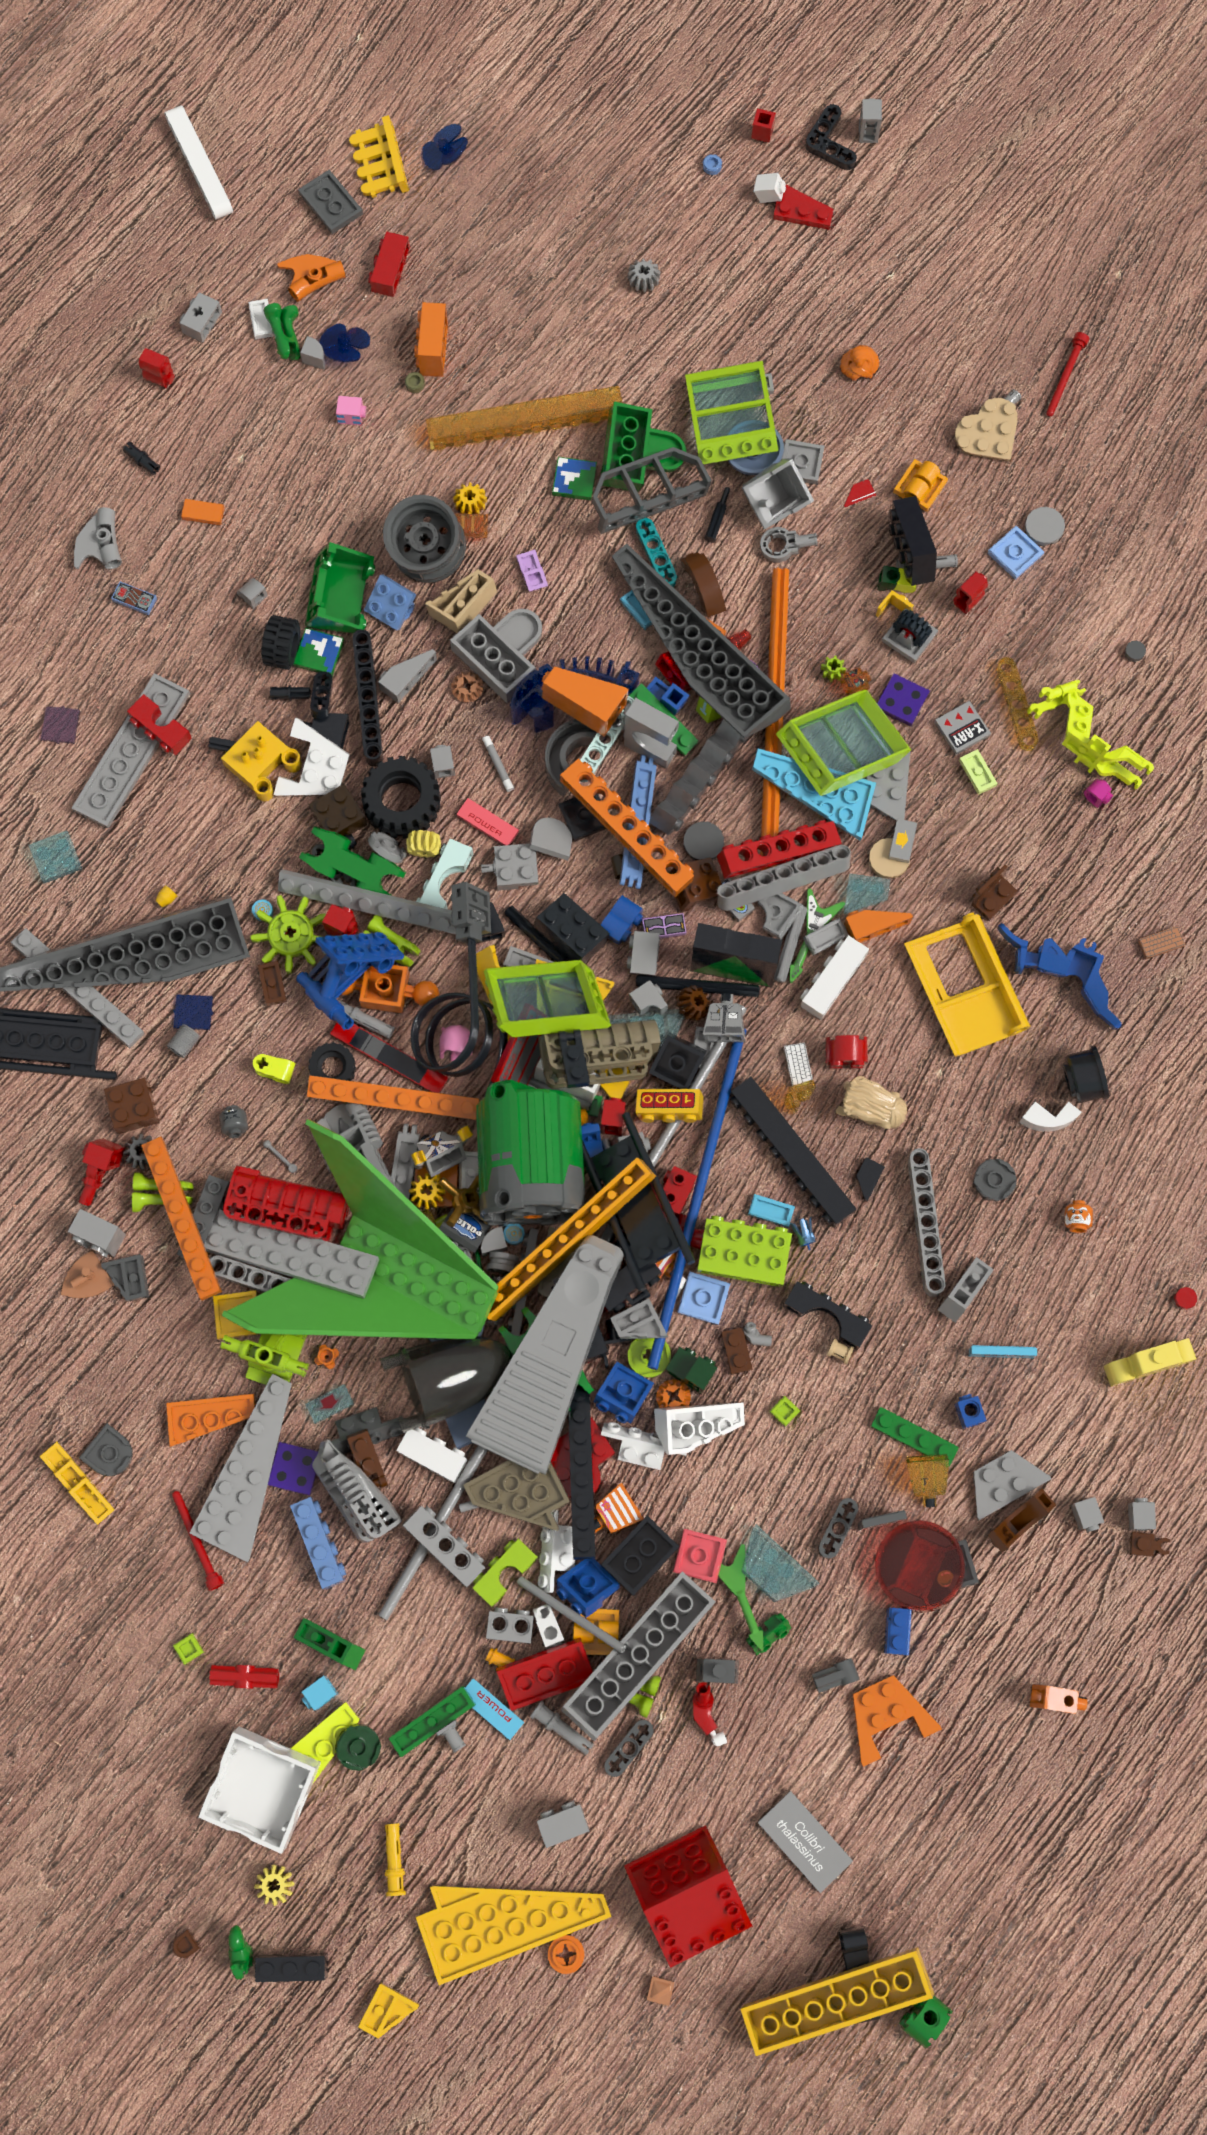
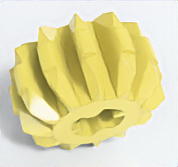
M427 830L412 831L408 834L406 840L408 853L420 858L435 857L440 853L441 849L440 835Z
M274 1864L271 1867V1872L267 1867L263 1869L265 1876L257 1875V1879L262 1882L255 1885L256 1889L262 1888V1892L258 1893L257 1896L260 1898L265 1894V1904H268L272 1898V1904L276 1906L278 1898L284 1903L287 1901L284 1894L292 1895L293 1892L287 1887L294 1886L295 1883L293 1881L287 1882V1879L292 1876L291 1872L285 1876L283 1875L286 1867L282 1866L279 1872H277V1865ZM277 1879L279 1881L277 1885H280V1888L273 1891L270 1888L272 1885H269V1883Z

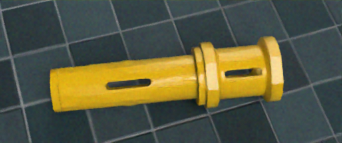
M399 1823L385 1825L388 1870L384 1872L387 1877L388 1887L386 1897L406 1895L403 1886L405 1871L401 1865Z

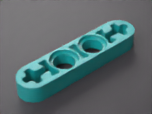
M649 518L638 520L636 533L652 568L664 579V571L666 570L668 577L671 578V581L668 583L674 587L677 582V574L654 523ZM642 525H645V527H648V534H649V535H648L647 537H646V531H645L644 529H642ZM655 541L658 543V546L655 549H651L647 546V543ZM663 558L666 563L659 566L655 563V560Z

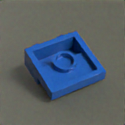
M616 1362L593 1402L596 1403V1407L600 1411H610L615 1414V1418L619 1422H629L631 1424L654 1383Z
M584 1559L557 1579L556 1592L562 1601L567 1599L571 1603L573 1611L587 1618L603 1606V1600L620 1588V1584L595 1559Z

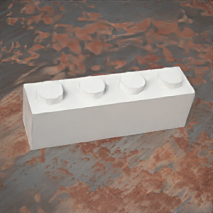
M849 935L845 941L843 939L839 941L835 947L837 952L833 957L829 956L823 965L826 968L822 973L818 972L812 980V983H814L810 990L806 988L800 997L802 1000L800 1007L820 1020L823 1019L868 954L869 948Z

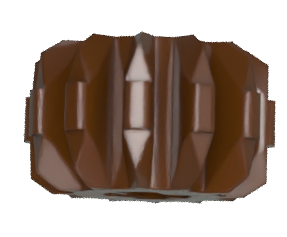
M695 985L683 988L675 997L678 1001L675 1006L680 1010L678 1014H683V1019H689L690 1022L705 1018L709 1011L708 1005L711 1002L706 998L708 993H703V989L697 988Z

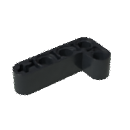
M857 1926L838 1930L846 1971L870 1963L864 1928ZM877 2016V2017H874V2018H871V2019H868V2020H865V2021H862V2022H859V2023H864V2022L879 2020V2019H880V2016Z

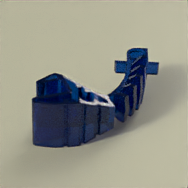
M585 656V669H577V657L572 658V669H567L629 689L628 693H632L636 689L640 678V673L630 669V661H626L617 679L613 678L614 661L609 660L607 673L603 674V660L600 657L597 658L596 671L590 670V656ZM564 659L559 660V668L565 669ZM548 663L540 667L539 671H533L522 680L520 686L515 690L510 703L512 724H518L529 715L534 720L535 733L554 727V705L542 698L543 690H541L543 676L547 671L551 672L553 669ZM629 679L632 683L625 684L623 681Z

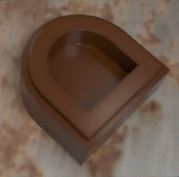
M189 1928L177 1936L172 1945L173 1952L180 1958H187L201 1948Z

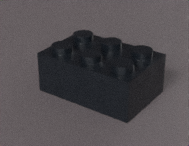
M565 893L536 917L532 928L567 961L581 960L583 963H586L605 946L610 934Z
M646 1516L607 1557L601 1566L634 1596L680 1546L649 1516Z

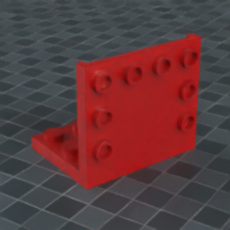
M706 1825L624 1865L643 1912L670 1968L753 1927Z

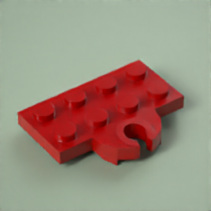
M591 1417L593 1493L595 1494L601 1483V1473L598 1466L616 1453L605 1436L601 1435V1430ZM568 1432L558 1439L551 1463L568 1497L571 1499Z

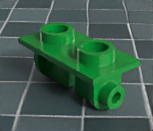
M781 1612L778 1615L775 1613L764 1622L768 1629L764 1632L760 1626L758 1627L759 1631H763V1651L759 1650L748 1635L746 1642L752 1647L756 1655L769 1650L773 1642L784 1638L792 1628Z

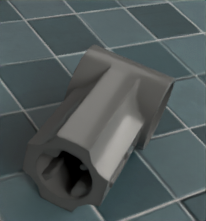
M852 1658L812 1674L818 1693L860 1680Z

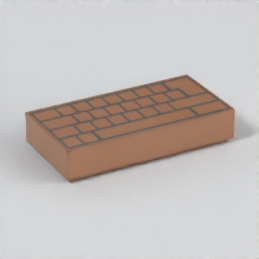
M1178 926L1138 940L1145 960L1185 946Z

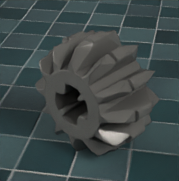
M139 1134L138 1140L134 1136L131 1137L132 1144L125 1143L128 1150L123 1151V1154L128 1156L126 1162L128 1164L132 1163L134 1169L140 1166L141 1170H145L146 1164L149 1166L145 1154L141 1153L140 1156L138 1151L140 1149L143 1151L141 1145L152 1141V1137L148 1135L144 1138L143 1134Z

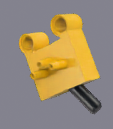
M259 721L238 741L216 737L209 739L208 747L226 752L221 757L224 766L255 792L256 797L261 801H269L274 796L272 784L267 777L281 762H283L286 771L290 773L298 772L302 767L298 751L286 746ZM290 758L297 759L294 763H287ZM264 786L268 787L267 791L265 792L259 791L260 788Z

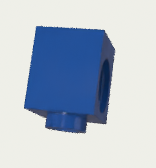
M964 1395L959 1397V1402L954 1404L963 1429L987 1421L978 1396ZM966 1405L974 1407V1416H968L965 1413Z

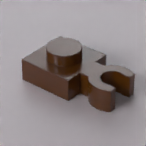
M1131 1532L1130 1555L1154 1557V1551L1160 1555H1168L1170 1551L1162 1550L1161 1544L1163 1542L1169 1543L1170 1539L1161 1538L1154 1541L1155 1534Z

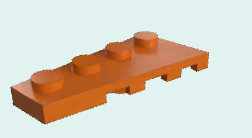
M255 1394L166 1403L169 1445L173 1447L249 1419L256 1406Z

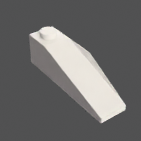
M742 1402L654 1409L655 1431L668 1455L688 1453L702 1444L711 1442L712 1439L720 1435H725L745 1425L744 1403Z

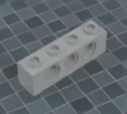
M419 1505L404 1521L402 1526L465 1587H468L485 1569L482 1565L484 1560L475 1551L471 1554L466 1549L468 1544L458 1536L455 1539L450 1534L452 1529L444 1521L439 1523L434 1518L436 1513L428 1506L423 1508ZM426 1523L434 1525L435 1530L432 1535L427 1536L424 1534L423 1527ZM443 1538L449 1539L451 1543L450 1548L446 1551H442L439 1548V1542ZM458 1554L466 1556V1563L463 1566H457L455 1563V1558Z

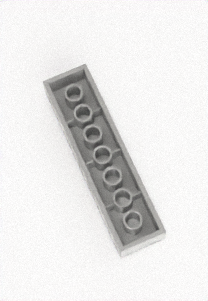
M681 1572L620 1641L626 1645L625 1651L620 1653L613 1649L565 1703L561 1711L595 1742L712 1608L716 1601L684 1572Z

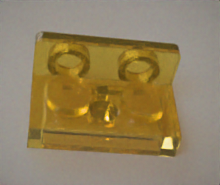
M813 1079L788 1088L784 1104L787 1110H791L792 1114L797 1113L800 1102L810 1099L816 1088Z

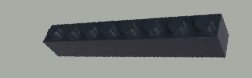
M749 1077L734 1088L730 1093L732 1105L736 1109H741L747 1124L753 1125L756 1128L758 1138L762 1142L766 1141L770 1146L769 1151L774 1158L777 1159L779 1157L783 1162V1169L788 1175L792 1174L797 1180L795 1182L797 1187L809 1195L810 1198L808 1200L815 1209L819 1208L821 1210L823 1220L828 1225L832 1224L835 1228L853 1215L856 1207L754 1079Z

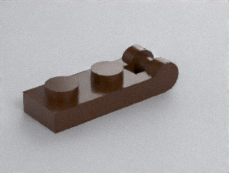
M368 1429L348 1435L347 1440L357 1466L368 1477L377 1473L378 1478L371 1480L377 1487L382 1486L384 1488L388 1486Z

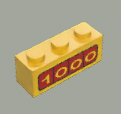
M637 1089L636 1115L639 1120L645 1123H652L654 1120H662L666 1123L683 1120L687 1123H694L696 1120H702L704 1096L700 1089Z

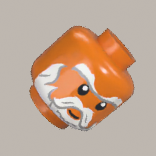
M1073 1201V1204H1069L1065 1208V1226L1073 1233L1087 1232V1229L1091 1228L1093 1224V1209L1085 1201Z

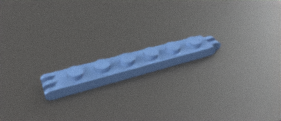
M641 754L640 761L637 760L635 763L630 807L635 811V816L640 821L644 820L649 825L657 765L653 764V758L651 757L648 758L646 763V755ZM627 823L626 830L634 828L632 824ZM639 838L637 842L645 845L647 844V839ZM625 847L619 885L624 886L625 879H628L627 887L632 888L633 881H636L635 888L640 889L644 866Z

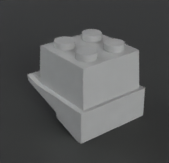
M783 459L778 463L770 465L741 487L763 529L772 526L814 501L793 459Z

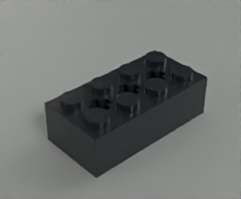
M916 496L892 500V509L889 510L891 520L889 533L890 536H894L895 550H899V561L901 564H904L905 577L909 578L911 586L934 582L937 551Z

